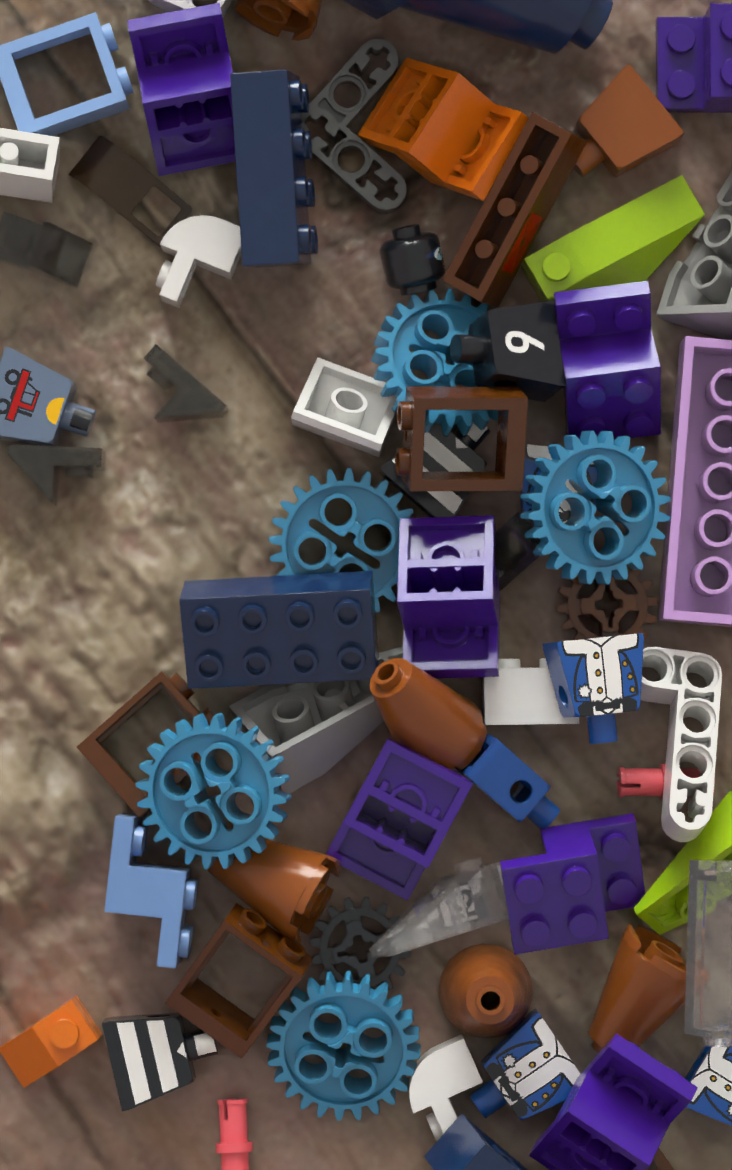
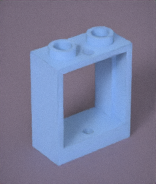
M96 12L0 45V80L18 131L54 136L130 109L126 96L134 93L125 66L118 69L115 68L111 52L119 50L110 23L101 26ZM91 34L111 93L35 119L15 60Z

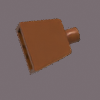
M630 64L619 72L577 120L575 128L580 136L587 141V144L578 158L574 170L584 177L599 164L603 163L614 177H618L674 147L682 139L685 132Z

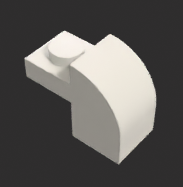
M207 215L189 217L175 224L165 234L160 243L163 252L175 257L173 262L165 260L156 281V286L162 288L159 294L161 300L180 308L197 266L232 279L242 255L240 226Z
M462 1034L426 1051L417 1061L415 1072L409 1079V1099L413 1114L429 1106L432 1107L433 1112L427 1114L426 1118L436 1141L440 1139L458 1118L449 1097L483 1083Z

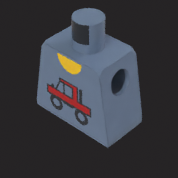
M5 346L0 361L1 440L56 448L63 429L88 437L95 419L96 410L72 403L77 388L73 381L20 352Z

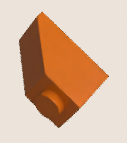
M76 995L2 1045L0 1053L23 1088H25L96 1042L103 1034Z

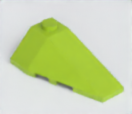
M680 175L524 258L521 268L541 302L554 301L555 292L647 281L661 263L705 216V213L684 177Z
M732 790L727 793L713 810L710 820L695 839L686 843L633 908L636 915L659 935L711 912L715 901L732 894Z

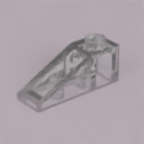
M476 857L455 863L456 873L439 877L369 949L371 957L393 956L507 920L508 914L500 862L483 865L481 857Z

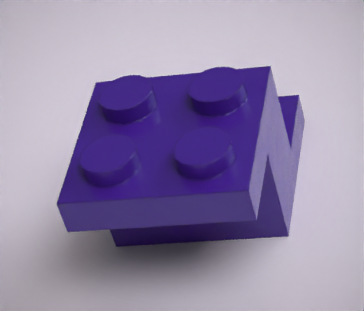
M220 3L127 20L138 72L142 103L158 175L163 176L236 162L230 73H233Z
M710 3L704 17H657L656 98L669 113H732V3Z
M648 281L555 292L554 306L566 386L562 388L565 398L566 435H576L580 439L582 431L594 430L596 436H598L600 431H612L615 440L618 436L635 438L661 434V366L651 330V292Z
M494 515L400 518L397 604L404 628L403 659L411 662L434 678L499 677L500 589L495 568L496 523Z
M388 737L326 854L340 860L341 866L408 901L424 869L429 868L471 789L473 781Z
M633 813L540 828L543 854L500 861L514 955L609 939L605 912L635 907L645 895L637 825Z
M616 1033L576 1079L555 1121L536 1141L529 1156L549 1170H646L650 1166L670 1123L692 1101L698 1087L683 1078L677 1071L666 1067L642 1051L636 1044L627 1041Z

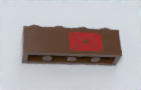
M532 112L442 280L480 302L498 308L587 141Z

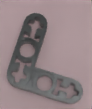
M376 38L367 41L359 48L310 103L309 113H302V120L305 132H308L307 122L311 121L314 124H318L323 120L326 122L325 133L330 139L335 142L338 134L344 137L334 146L329 157L322 153L328 150V144L320 137H314L312 139V156L369 207L378 213L388 214L395 212L403 205L407 191L405 180L399 172L349 129L352 123L386 87L398 71L399 56L396 48L387 40ZM372 52L378 56L385 52L388 54L386 64L389 68L385 71L380 67L376 68L368 77V82L374 84V86L368 89L362 78L351 72L357 68L362 76L370 65V59L367 55ZM352 84L358 88L361 94L358 104L354 107L344 108L336 103L334 92L340 85ZM345 149H357L364 156L365 162L359 171L348 173L339 167L338 157ZM373 164L380 168L374 172V177L380 183L386 185L392 181L396 184L394 194L397 198L392 201L386 197L381 202L376 199L378 189L369 180H367L363 188L357 184L367 177Z

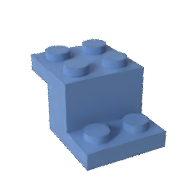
M125 813L116 815L104 912L162 918L157 966L176 968L182 958H188V955L191 954L194 926H186L185 923L187 910L196 908L199 879H191L192 868L136 862V856L145 854L148 826H141V817L139 818L137 815Z

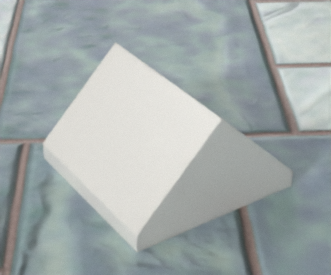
M317 357L293 410L291 421L293 426L380 457L396 414L392 408L397 398L395 395L389 397L381 396L380 393L386 384L385 382L374 380L372 377Z

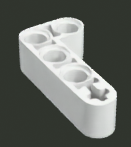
M647 647L643 649L642 667L655 669L659 673L661 680L652 682L642 676L641 700L670 705L661 814L662 828L672 840L689 842L701 833L712 814L722 671L717 660L704 653ZM696 673L701 675L705 679L707 687L698 688L693 686L688 681L686 674ZM692 717L701 722L704 731L699 733L690 731L684 725L683 718ZM679 763H693L699 769L700 777H687L682 773ZM689 796H692L688 803V817L693 818L691 823L686 822L684 813L679 812Z

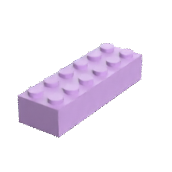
M685 336L679 344L667 495L670 496L671 501L667 502L666 514L670 516V521L665 522L664 535L666 537L663 546L658 621L732 627V340Z

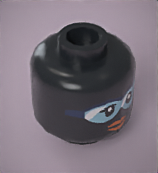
M419 224L393 229V239L384 242L380 247V256L388 286L400 289L402 296L422 293L437 288L436 281L445 274V265L438 236L432 232H421Z

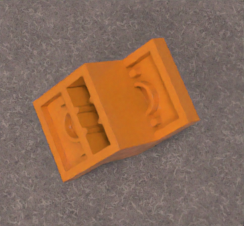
M406 57L357 135L371 146L395 153L430 183L484 201L522 132L528 117L521 111L493 103L458 72Z

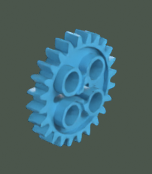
M448 289L443 300H439L434 290H429L424 303L417 295L413 294L407 307L398 303L392 313L393 317L386 316L381 326L383 331L378 332L374 341V345L378 348L375 349L371 362L380 365L373 376L374 380L388 381L380 393L381 396L389 397L395 395L397 398L392 408L393 412H397L399 401H405L406 386L456 387L457 384L466 387H477L475 385L473 364L454 363L450 356V343L456 334L469 335L470 324L487 311L488 304L482 302L475 308L471 306L472 299L468 294L463 297L461 302L455 301L452 289ZM423 330L435 332L440 339L428 337ZM415 369L424 372L428 379L417 378L411 370ZM426 410L425 432H429L434 423L441 424L444 436L449 435L455 424H457L463 436L468 434L472 427V422L480 430H484L490 420L489 417L498 421V410Z
M594 430L582 431L580 439L576 435L564 436V447L559 444H550L548 446L552 460L536 458L535 463L542 473L540 475H526L525 479L535 489L534 493L521 494L520 497L524 501L532 503V510L520 514L521 519L533 520L534 527L524 534L525 538L540 539L541 542L536 546L533 553L542 556L551 554L546 568L557 570L562 567L561 577L564 579H574L578 575V580L581 584H592L594 578L598 584H610L612 575L615 579H628L627 567L632 570H642L644 568L639 555L655 557L657 554L650 544L651 539L664 540L666 537L656 528L658 522L670 521V516L659 512V505L671 501V498L666 495H658L657 488L667 481L666 477H652L651 473L656 468L658 462L656 460L642 462L641 459L646 448L644 446H634L629 449L630 437L618 436L614 440L612 431H600L598 436H596ZM591 463H594L598 470V479L593 486L588 482L586 476L587 468ZM569 480L571 486L578 493H573L572 491H570L566 487L565 482ZM626 492L631 496L632 508L627 515H625L621 508V499ZM586 499H598V501L594 505ZM564 500L569 503L571 508V514L566 523H563L559 516V507ZM598 510L605 516H594V514ZM613 522H619L626 529V533L623 535L619 527ZM600 529L605 537V545L598 553L593 541L596 532Z
M349 467L345 470L343 480H337L332 469H327L326 483L320 484L313 475H310L309 483L311 490L305 492L295 485L293 490L298 501L294 504L282 500L280 504L288 512L287 517H273L272 519L276 526L283 529L282 534L269 536V542L281 546V551L272 554L270 561L284 562L285 567L276 576L338 573L344 565L355 563L360 565L364 571H373L375 610L378 613L380 612L379 597L383 595L392 602L396 601L391 587L394 583L398 585L400 518H408L414 511L412 508L397 509L396 505L400 502L403 494L399 491L387 497L385 495L388 486L387 480L383 479L375 488L370 486L371 472L369 471L362 475L359 482L354 481L352 469ZM335 498H342L351 506L350 517L341 524H333L325 517L327 503ZM309 520H318L339 536L344 537L348 531L353 533L352 542L354 545L380 562V566L373 568L346 550L341 556L336 554L337 546L335 542L310 527ZM374 524L384 525L390 532L388 544L379 550L368 548L364 542L365 531ZM315 537L325 544V554L320 561L308 563L299 556V546L305 539Z
M203 713L198 714L193 719V728L186 719H182L175 723L177 734L170 729L159 734L164 746L154 743L147 748L155 761L145 760L139 765L142 771L150 775L149 778L142 779L136 783L137 788L148 791V796L137 802V807L151 808L152 815L147 817L143 824L144 826L158 824L160 830L156 833L153 840L158 842L168 837L172 841L168 849L170 856L181 848L186 850L185 864L187 865L192 863L198 855H201L204 869H209L213 866L216 857H218L223 869H226L233 864L234 854L243 864L251 858L250 848L257 853H261L267 848L263 837L273 840L278 836L280 832L272 822H283L288 816L285 811L277 807L278 804L286 803L291 799L290 794L279 790V786L290 779V775L276 774L275 767L284 761V757L276 756L270 758L267 752L274 743L272 739L260 745L255 741L259 727L255 726L246 733L241 732L242 718L240 717L234 719L228 727L225 726L223 713L214 715L210 725ZM218 748L226 750L232 756L233 768L231 771L223 770L216 763L215 751ZM195 752L200 754L201 764L194 759L193 754ZM175 768L183 769L189 774L191 778V788L189 790L182 789L175 783L173 777ZM218 785L221 794L209 797L206 788ZM237 792L246 793L251 797L254 804L253 813H244L237 807L235 801ZM196 811L205 813L211 819L212 830L210 833L199 830L195 825L194 814ZM226 818L233 823V829L227 828L225 824Z
M330 971L327 972L325 985L322 986L314 978L310 977L307 983V993L294 987L291 991L292 1003L284 1001L278 1009L280 1016H273L271 1019L270 1030L274 1033L268 1034L266 1047L273 1050L269 1052L268 1065L279 1066L275 1070L274 1081L276 1083L288 1081L285 1091L287 1098L298 1093L302 1094L300 1101L301 1109H305L312 1102L318 1104V1117H322L328 1107L334 1108L337 1121H341L345 1109H351L354 1117L360 1120L362 1107L368 1106L377 1115L380 1111L381 1098L387 1103L394 1105L396 1103L395 1089L407 1092L409 1089V1079L407 1076H413L417 1066V1062L414 1059L420 1058L421 1045L415 1043L419 1040V1026H409L413 1022L414 1012L412 1009L400 1011L403 1004V996L399 994L387 999L388 983L384 982L374 990L370 988L371 980L369 974H366L360 984L353 983L351 971H346L343 982L337 983ZM323 1013H332L338 1016L340 1020L335 1023H325L318 1016ZM374 1027L379 1028L385 1034L381 1037L372 1038L365 1035L363 1031ZM311 1032L312 1035L305 1036L304 1033ZM342 1043H348L345 1049H340ZM315 1054L322 1057L325 1061L319 1064H310L304 1060V1057ZM381 1056L384 1057V1059H382V1060H377V1059H376V1057H381ZM353 1069H363L370 1075L360 1079L352 1077L348 1072Z

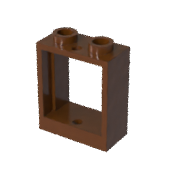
M406 386L405 401H399L397 408V423L399 430H404L403 448L396 449V475L402 476V480L409 491H523L528 397L519 387ZM426 410H498L495 471L423 472Z
M161 671L77 746L80 752L139 818L151 810V808L137 807V802L147 797L148 793L136 787L137 781L103 742L161 690L167 693L193 723L194 717L201 714L189 700L195 692L192 689H188V684L177 672L170 678L165 672ZM207 707L202 713L210 725L215 714ZM194 753V759L201 764L200 754ZM178 768L174 771L175 783L179 785L189 774L185 770Z
M236 903L165 1004L242 1059L302 978L314 958L306 953L305 948L298 941L294 942L289 937L281 935L267 925L266 920L258 912L248 908L245 909ZM229 933L287 973L255 1019L198 979V976Z

